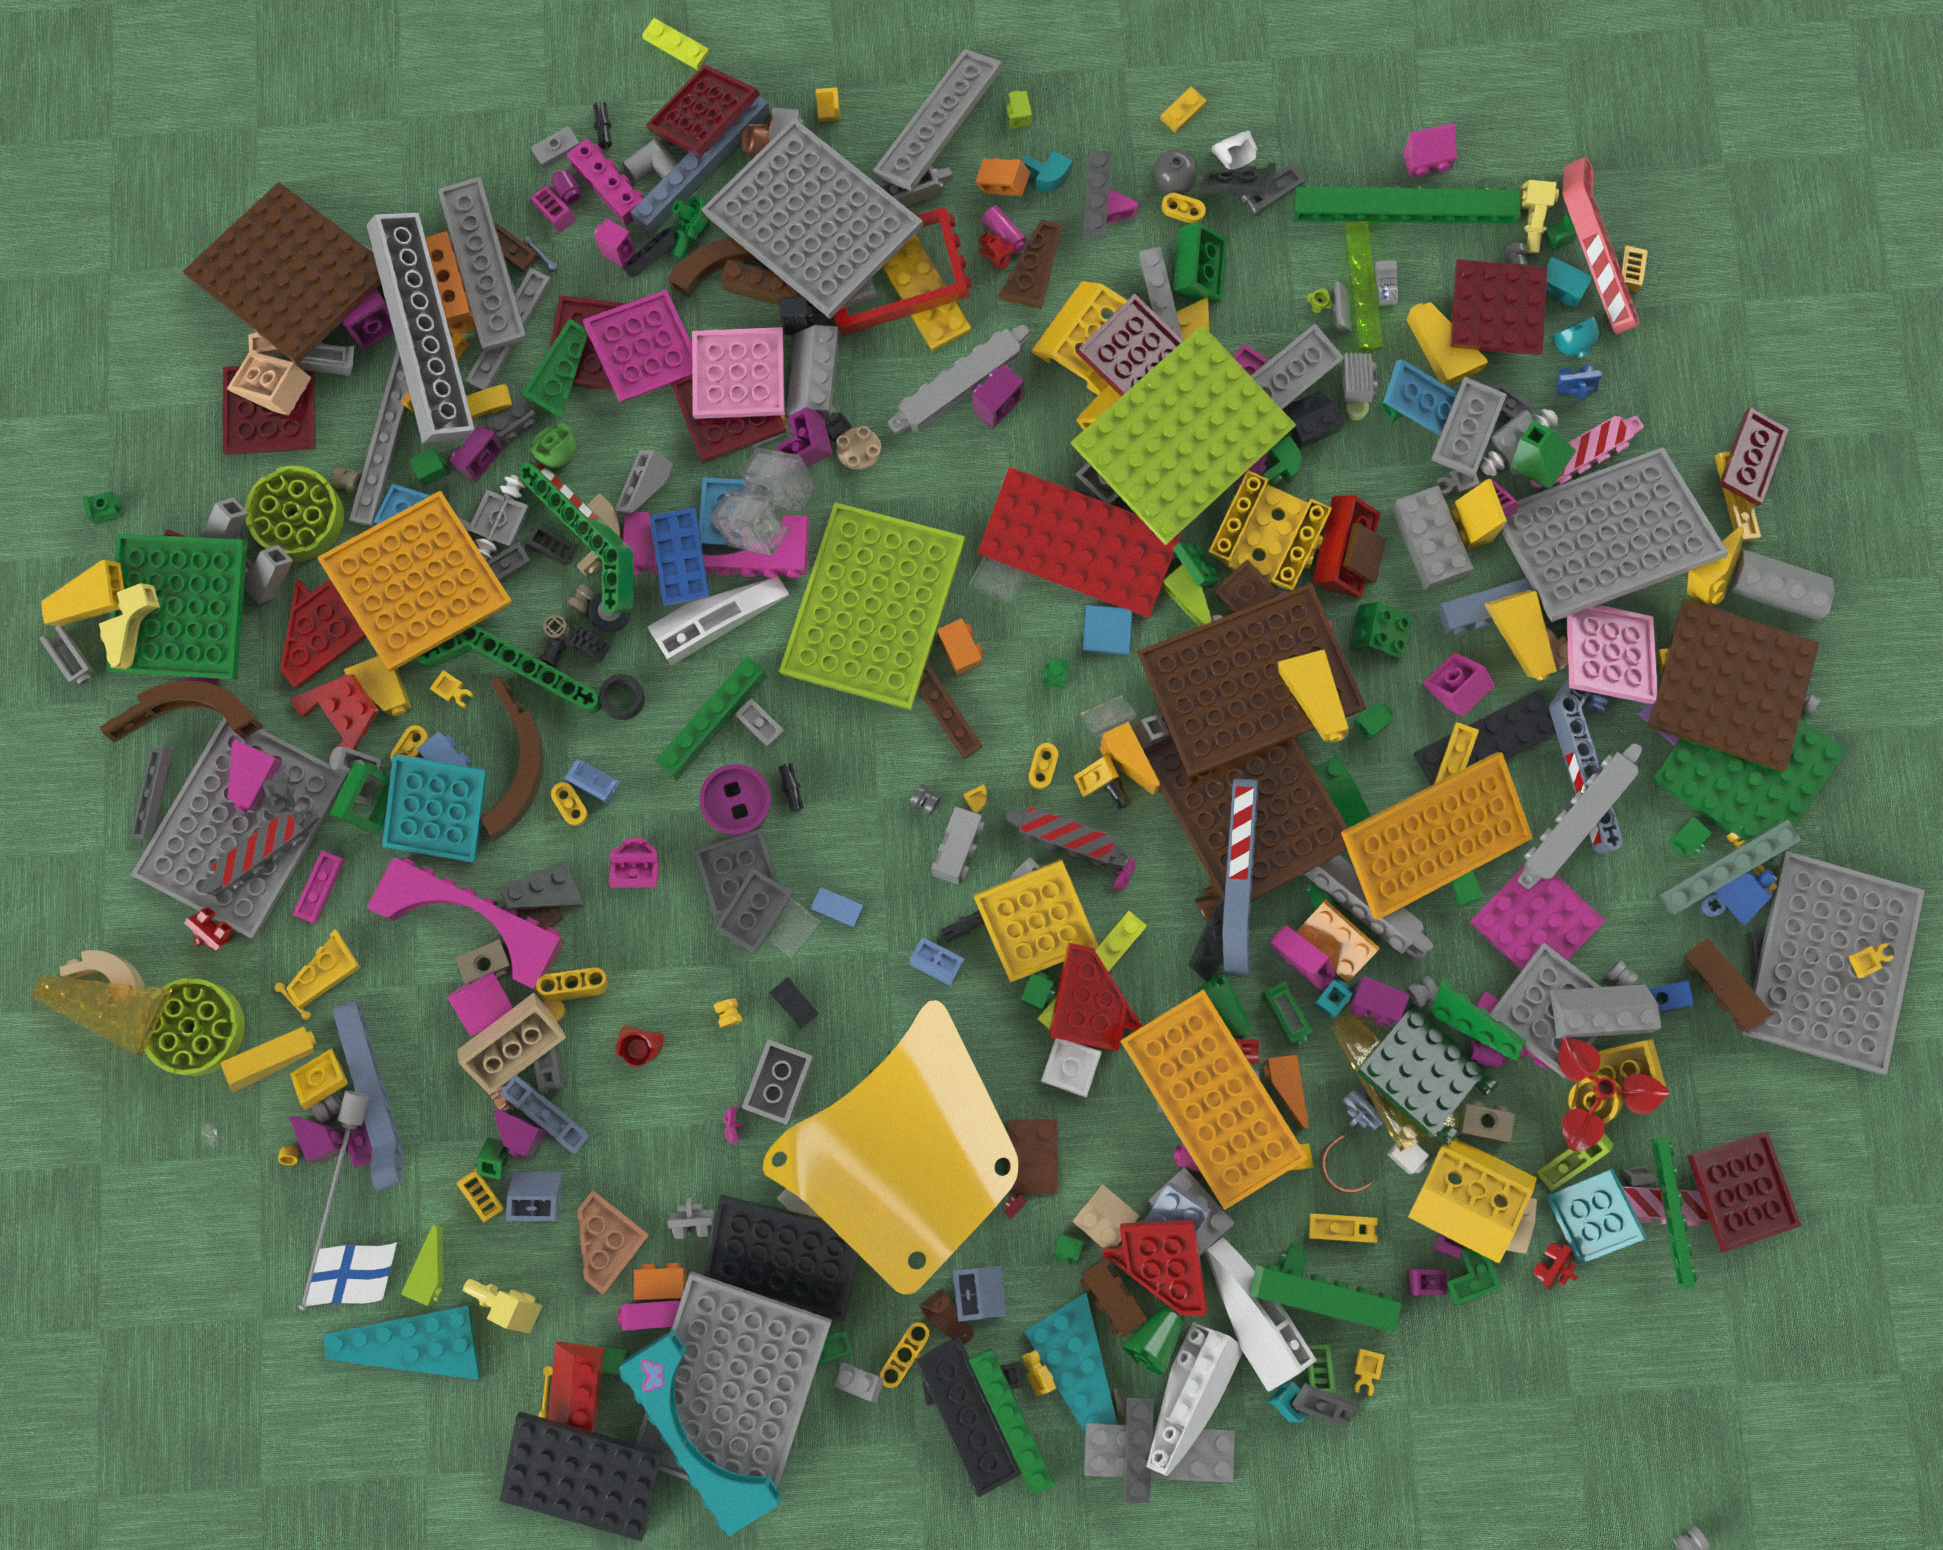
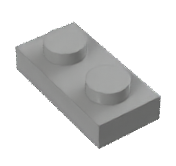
M752 698L735 714L768 748L785 732Z
M842 1363L834 1387L870 1402L877 1403L884 1378Z

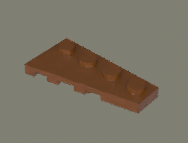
M1040 220L1025 251L1018 259L1016 267L1009 275L1004 288L1001 289L998 299L1042 309L1063 224Z

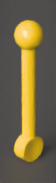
M277 983L274 987L275 991L281 992L301 1013L302 1019H310L311 1013L303 1008H298L290 994L285 990V985Z
M547 1366L543 1370L545 1385L542 1410L539 1412V1417L547 1418L549 1415L547 1402L550 1376L553 1373L551 1366Z

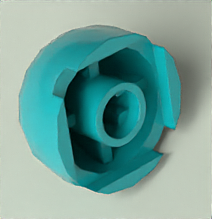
M1593 316L1577 322L1566 329H1562L1551 336L1559 351L1569 356L1577 354L1578 358L1591 353L1590 348L1599 339V329Z

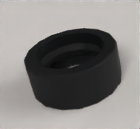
M617 674L604 681L600 688L599 700L609 716L617 720H627L634 718L640 713L645 703V694L642 686L635 678L627 674ZM619 684L631 686L636 694L633 705L625 710L613 708L608 699L611 689Z

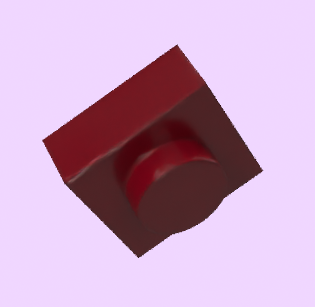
M1021 1194L1018 1197L1013 1195L1004 1204L1007 1208L1004 1213L1011 1219L1027 1200Z

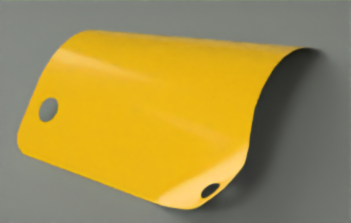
M935 1000L928 1002L920 1010L899 1044L869 1076L833 1105L799 1122L782 1134L766 1153L763 1161V1171L767 1177L776 1181L807 1203L896 1292L912 1294L925 1284L1009 1192L1017 1179L1018 1157L947 1009L942 1003ZM777 1152H784L787 1156L785 1164L780 1167L773 1166V1156ZM1002 1157L1007 1158L1011 1164V1169L1005 1176H999L994 1168L996 1161ZM916 1251L922 1252L926 1257L924 1267L918 1270L912 1269L908 1264L909 1256Z

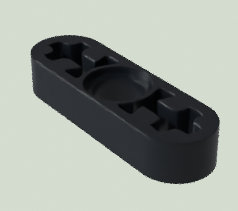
M673 228L664 229L624 263L622 268L630 278L640 274L677 242L678 236Z

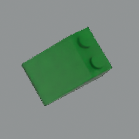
M1338 754L1313 768L1348 828L1371 817L1350 772Z

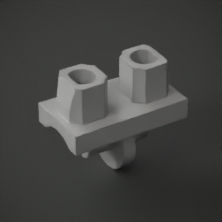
M692 1197L686 1199V1205L677 1206L678 1212L670 1213V1219L667 1221L668 1228H672L675 1239L688 1237L689 1226H696L697 1236L699 1237L710 1236L711 1225L714 1220V1210H703L702 1204H693Z

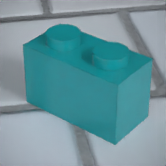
M1551 257L1546 266L1548 267L1546 296H1552L1560 300L1562 304L1576 308L1593 276Z

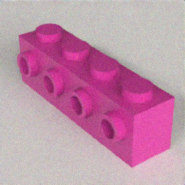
M586 138L566 154L570 165L626 226L633 221L631 211L644 199V196L638 189L634 191L630 186L631 182L624 174L620 175L616 171L617 167L610 158L606 160L601 148L596 143L592 144Z

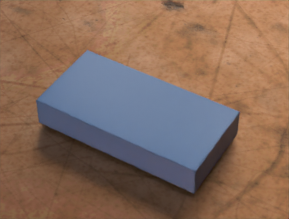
M820 887L811 910L854 928L864 906Z

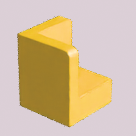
M837 87L816 89L818 121H840Z

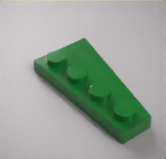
M571 319L567 321L522 392V396L559 419L562 418L588 337L584 327Z
M1444 978L1440 983L1431 1015L1517 1062L1522 1054L1526 1040L1503 1022H1495L1489 1015L1490 1012L1482 1006L1480 1009L1468 1001V995L1462 991L1460 993L1456 992L1450 987L1451 982Z

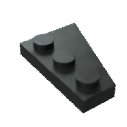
M1276 162L1268 163V167L1256 169L1255 165L1248 166L1247 170L1241 172L1228 169L1205 173L1200 184L1201 193H1209L1211 195L1219 193L1266 195L1276 172Z
M566 862L499 886V892L507 910L584 906Z
M1218 897L1188 964V967L1205 982H1208L1224 962V902L1220 897Z

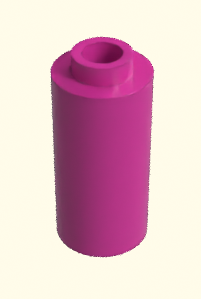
M997 205L984 213L981 218L982 223L994 236H1000L1003 242L1011 244L1015 250L1012 253L1015 252L1017 254L1024 249L1026 237Z

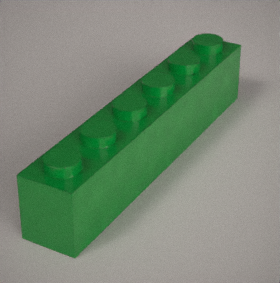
M746 656L655 760L657 765L677 781L767 678L765 670Z
M1265 1263V1267L1256 1265L1249 1293L1254 1297L1391 1332L1396 1330L1402 1303L1393 1300L1394 1295L1380 1292L1379 1296L1371 1294V1289L1357 1286L1356 1290L1349 1289L1348 1283L1334 1280V1284L1326 1283V1278L1311 1274V1279L1302 1277L1303 1272L1290 1268L1288 1273L1279 1271L1280 1266L1271 1263Z

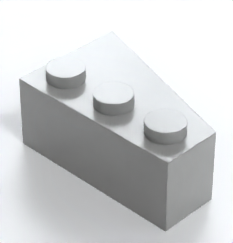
M955 806L945 831L946 834L943 842L939 846L936 862H933L931 867L932 876L959 885L961 880L965 881L969 871V867L966 866L968 858L973 859L977 845L974 844L976 835L981 836L985 823L981 822L982 815Z

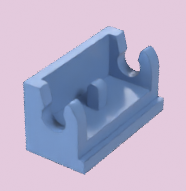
M576 760L564 778L571 785L609 805L621 785L620 781L582 760Z
M922 937L911 956L909 965L952 986L957 973L962 967L964 958Z

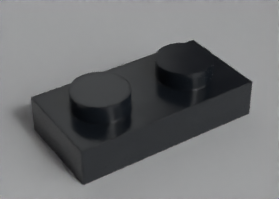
M788 977L769 992L800 1029L819 1014Z

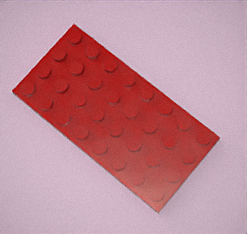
M1009 467L977 554L1150 618L1175 552L1173 547L1178 544L1182 531L1165 545L1136 513Z

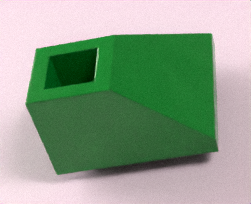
M1533 420L1519 441L1511 469L1551 489L1576 453V449L1552 429Z

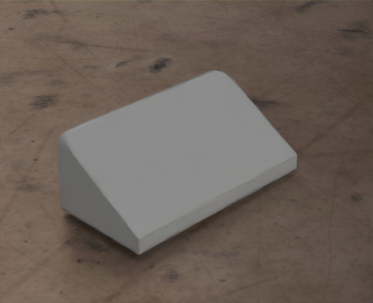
M1335 282L1331 291L1335 333L1351 332L1349 291L1340 282Z

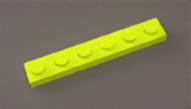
M1130 911L1126 913L1095 950L1108 972L1147 927L1145 923ZM1056 997L1037 1018L1049 1030Z

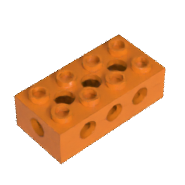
M445 231L425 237L448 329L452 335L456 331L462 335L477 331L453 243L448 232Z

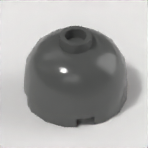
M1180 149L1168 150L1162 153L1156 160L1153 169V181L1156 187L1164 194L1177 193L1183 195L1189 192L1195 185L1197 177L1196 162L1186 151Z

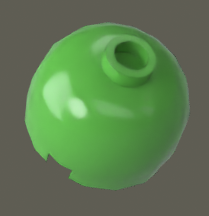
M557 424L559 428L552 429L551 426L544 429L531 442L533 448H530V451L541 465L548 468L566 467L571 463L577 451V440L566 424Z

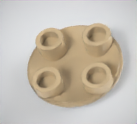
M860 426L859 428L846 431L838 437L836 442L838 459L850 469L862 470L869 468L876 463L881 454L880 440L867 426Z

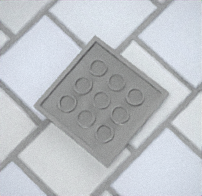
M1542 943L1490 1011L1489 1015L1495 1022H1503L1526 1040L1524 1047L1565 1079L1566 1077L1559 1065V1050L1564 1039H1557L1550 991L1596 988L1601 986L1548 945ZM1581 1037L1571 1039L1583 1041L1591 1045L1596 1039V1037Z

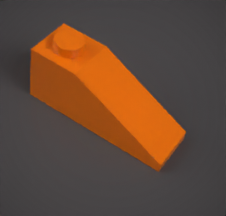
M1297 1055L1265 1060L1266 1065H1263L1264 1078L1269 1079V1085L1301 1129L1308 1128L1309 1124Z

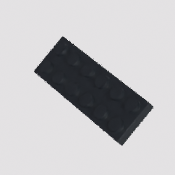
M1538 690L1468 725L1479 731L1466 768L1496 752H1502L1506 760L1556 734L1550 711ZM1451 734L1414 753L1431 786L1434 785Z
M956 1336L914 1358L976 1497L979 1498L1021 1475L1022 1473L969 1362V1356L960 1336Z

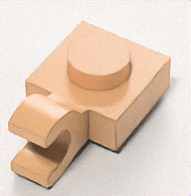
M1547 628L1546 631L1554 662L1560 669H1563L1568 664V640L1564 636L1557 640L1555 634Z

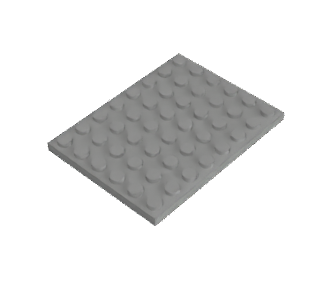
M795 118L701 209L712 222L805 297L828 318H831L924 226L923 221Z
M1663 447L1518 500L1517 513L1507 517V522L1500 530L1530 585L1536 591L1538 599L1551 622L1724 559L1728 554L1725 546Z
M223 717L131 873V876L198 911L205 907H210L215 912L213 919L219 922H227L234 930L255 940L339 795L348 774L332 769L330 764L262 729L242 739L232 730L228 721ZM235 739L282 762L278 772L290 776L289 784L295 788L293 798L296 803L294 811L286 807L284 809L285 812L296 814L307 807H311L320 819L308 830L310 835L305 838L306 841L302 845L291 848L286 852V856L283 859L269 864L264 873L250 878L242 889L234 890L233 892L227 889L217 896H212L205 893L202 889L203 883L214 874L211 870L212 863L279 815L271 814L266 810L264 803L267 795L264 797L257 813L251 810L244 813L234 808L235 803L228 799L232 742Z
M1785 851L1782 853L1776 881L1778 888L1774 890L1753 991L1773 1015L1771 1019L1749 1035L1745 1031L1743 1035L1880 1075H1887L1925 890ZM1887 943L1888 947L1884 948L1882 953L1884 956L1893 955L1894 958L1891 961L1881 963L1882 969L1866 977L1858 978L1848 956L1869 946L1874 948L1876 945Z
M691 1272L672 1329H674L687 1349L680 1362L676 1376V1408L682 1426L695 1447L710 1461L728 1471L747 1476H769L778 1489L832 1320ZM646 1411L635 1444L663 1451L659 1471L688 1480V1474L685 1469L678 1466L674 1458L675 1454L670 1446L667 1447L663 1443L659 1429L650 1423Z

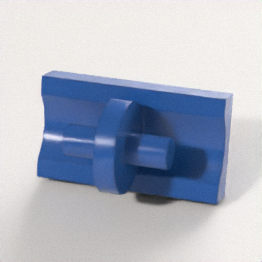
M1591 365L1581 367L1579 373L1572 374L1569 368L1560 369L1556 388L1557 396L1570 394V396L1577 395L1579 401L1586 400L1588 393L1598 391L1599 380L1602 377L1601 372L1594 371Z

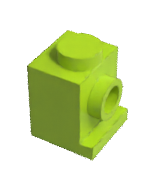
M1027 91L1010 92L1008 94L1009 103H1006L1010 129L1032 125V113Z

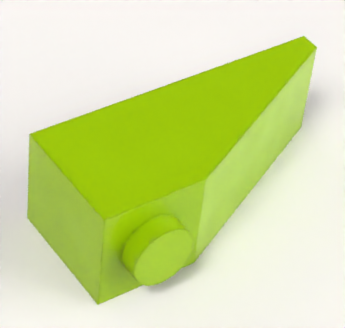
M1182 564L1163 581L1162 588L1200 627L1212 622L1202 586H1197Z
M1604 1132L1602 1138L1594 1146L1583 1151H1572L1567 1147L1538 1169L1536 1173L1552 1192L1609 1153L1614 1144Z
M432 1225L401 1295L426 1306L438 1303L444 1291L441 1288L444 1283L443 1227L439 1225Z

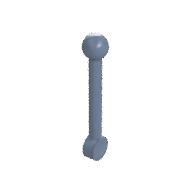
M525 237L523 239V243L534 250L548 265L549 271L555 272L557 270V264L551 262L532 243L531 238Z

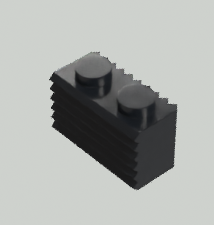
M805 297L779 298L780 318L786 336L788 334L795 335L797 332L815 326L812 304L808 303Z

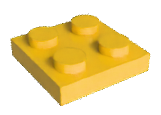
M332 1048L290 1073L300 1105L305 1110L348 1084L337 1053Z

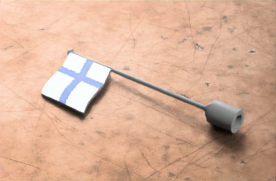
M345 1091L338 1121L342 1122V1126L346 1127L302 1304H299V1309L302 1311L307 1310L309 1306L318 1304H363L376 1302L384 1298L398 1242L379 1246L341 1245L321 1248L351 1129H356L357 1125L363 1124L369 1095L355 1091Z

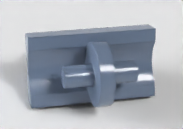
M1364 1085L1356 1090L1353 1089L1341 1102L1349 1108L1346 1112L1353 1117L1349 1122L1352 1127L1358 1122L1364 1128L1368 1125L1375 1131L1387 1120L1385 1115L1389 1107L1381 1101L1376 1102L1372 1106L1367 1101L1371 1092Z

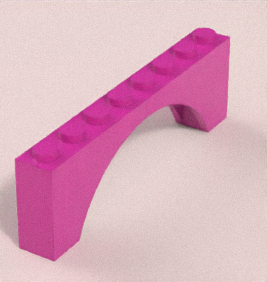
M648 512L625 513L623 541L633 551L634 574H641V571L658 575L649 519L650 515ZM784 515L774 531L761 542L746 550L727 555H703L707 576L710 573H719L720 576L725 577L732 576V574H741L744 577L764 574L765 577L775 578L778 575L800 578L801 575H807L810 533L808 516Z
M393 857L367 906L368 909L392 921H395L411 910L431 904H455L478 911L495 925L504 938L512 961V979L538 991L536 987L538 979L549 973L565 941L559 937V931L551 927H547L544 930L538 927L540 922L528 916L523 920L517 917L519 912L507 910V908L505 910L496 907L498 902L486 896L482 900L476 897L477 892L470 888L464 887L461 890L455 887L457 882L447 877H443L440 880L434 877L436 872L426 867L419 870L414 867L415 862L405 857H402L401 860Z

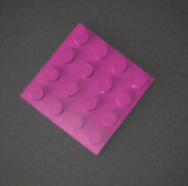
M667 289L583 319L584 327L620 404L669 386L671 383L693 374L692 343Z
M1525 865L1469 921L1520 971L1542 943H1545L1568 960L1605 922L1599 914L1556 874L1550 879L1541 878L1529 890L1517 881L1526 867Z

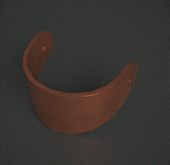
M1347 1133L1324 1147L1319 1157V1169L1323 1179L1331 1188L1341 1193H1354L1366 1189L1374 1184L1375 1181L1373 1180L1355 1190L1343 1189L1329 1179L1325 1169V1160L1329 1149L1337 1141L1347 1136Z
M942 1287L919 1304L922 1313L946 1336L951 1339L960 1336L963 1344L972 1340L974 1330L967 1321L958 1322L956 1305Z

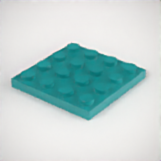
M394 754L382 847L475 862L477 860L481 828L480 817L483 812L488 769Z

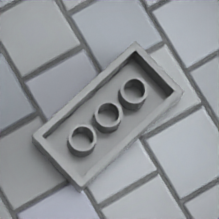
M1439 485L1396 500L1391 510L1424 590L1428 591L1468 577L1473 570V566Z

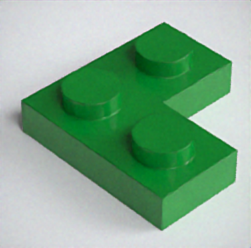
M1468 1247L1462 1248L1461 1258L1467 1274L1445 1282L1456 1306L1502 1288L1491 1260Z

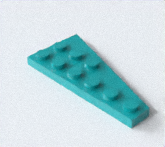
M1085 1292L1025 1330L1024 1333L1034 1350L1038 1352L1043 1365H1046L1048 1371L1052 1374L1055 1385L1086 1435V1423L1117 1424L1088 1297Z
M470 1306L323 1334L327 1360L481 1380Z

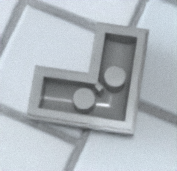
M657 137L622 162L623 167L636 182L653 169L663 179L678 164Z
M336 747L331 753L329 763L332 769L349 774L354 762L362 765L368 762L377 766V772H379L381 759L346 747ZM368 775L356 799L357 803L371 804L377 779Z

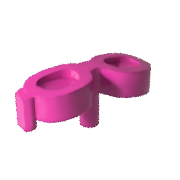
M1132 857L1129 858L1123 870L1115 869V873L1120 875L1114 885L1111 886L1112 888L1120 890L1128 886L1130 882L1129 875L1133 874L1135 870V863Z
M730 1107L724 1116V1122L727 1125L725 1137L731 1144L740 1143L736 1128H742L743 1124L735 1123L738 1107Z

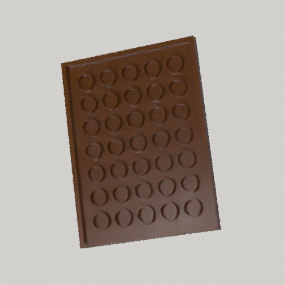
M280 182L276 183L182 271L188 279L296 364L300 363L381 285L374 253Z
M1312 583L1137 651L1188 778L1316 730L1279 674V661L1325 650L1345 718L1366 710V705Z
M1171 736L1143 750L1160 783V790L1224 903L1234 779H1256L1259 784L1251 903L1348 851L1341 834L1348 827L1295 738L1192 778H1188Z

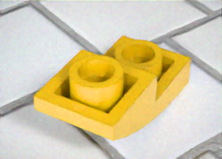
M505 384L490 387L466 396L472 421L489 412L495 415L512 406L508 387Z

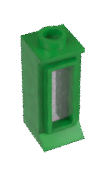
M1285 980L1263 992L1262 995L1288 1044L1290 1045L1295 1042L1299 1046L1310 1040L1308 1035L1313 1033V1030L1310 1028L1290 991L1287 981Z

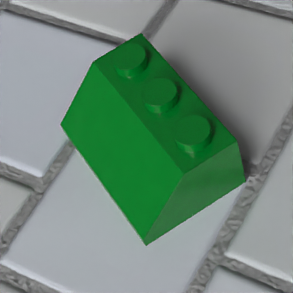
M1200 222L1179 228L1173 292L1186 299L1202 300L1207 297L1208 301H1222L1227 238Z

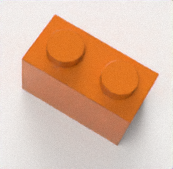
M1000 158L983 159L975 183L984 194L1022 196L1030 171L1023 161L1016 158L1011 160Z
M961 618L937 629L940 642L957 676L982 665L981 657L984 656V653L979 643L975 645L972 639L974 632L969 623L965 624Z
M665 1263V1268L655 1269V1264H641V1269L634 1270V1300L682 1298L686 1286V1268H680V1263Z

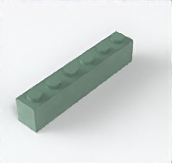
M1781 820L1657 894L1668 912L1675 915L1801 841V838L1789 820Z

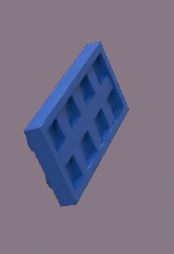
M695 508L649 516L664 606L710 598Z

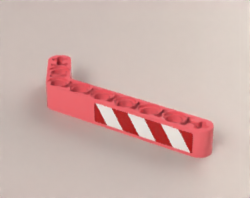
M1585 156L1564 166L1562 193L1611 327L1618 335L1639 326V318L1593 197L1594 171L1589 159Z

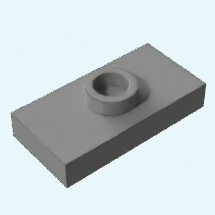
M567 126L530 148L543 168L565 156L580 143L570 127Z

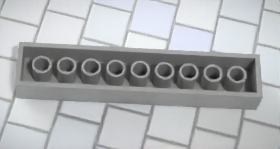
M419 213L375 215L367 224V229L422 443L465 439L475 429Z

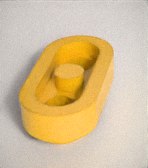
M1169 193L1162 201V211L1168 217L1190 224L1201 222L1205 217V205L1199 200L1177 193ZM1175 205L1176 209H1171L1169 206ZM1196 212L1198 215L1192 216L1190 213Z
M418 725L408 727L391 752V762L394 754L419 757L420 752L417 748L429 740L426 730ZM420 735L421 739L418 742H414V737Z
M1043 743L1035 751L1029 772V783L1035 789L1042 790L1051 784L1058 760V750L1051 743ZM1044 753H1049L1051 755V758L1045 760L1043 759L1042 755ZM1043 775L1045 779L1039 782L1036 780V776Z
M565 782L556 784L551 790V798L565 821L572 826L584 824L588 818V811L574 788ZM563 792L568 793L566 799H561L560 797ZM575 811L580 812V816L578 818H573V813Z

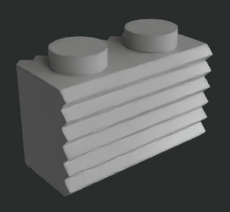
M1371 353L1344 354L1342 362L1344 402H1372L1373 395H1377L1378 382L1373 381V376H1376L1377 365L1376 362H1372Z

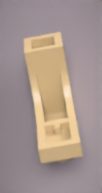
M599 493L587 506L623 540L622 525L614 508ZM591 551L577 566L588 578L591 574L594 575L600 570L602 560Z
M97 950L82 951V959L70 960L67 962L68 965L59 967L60 975L69 979L102 972L111 983L114 1001L127 1003L146 998L144 983L139 972L131 963L119 956Z

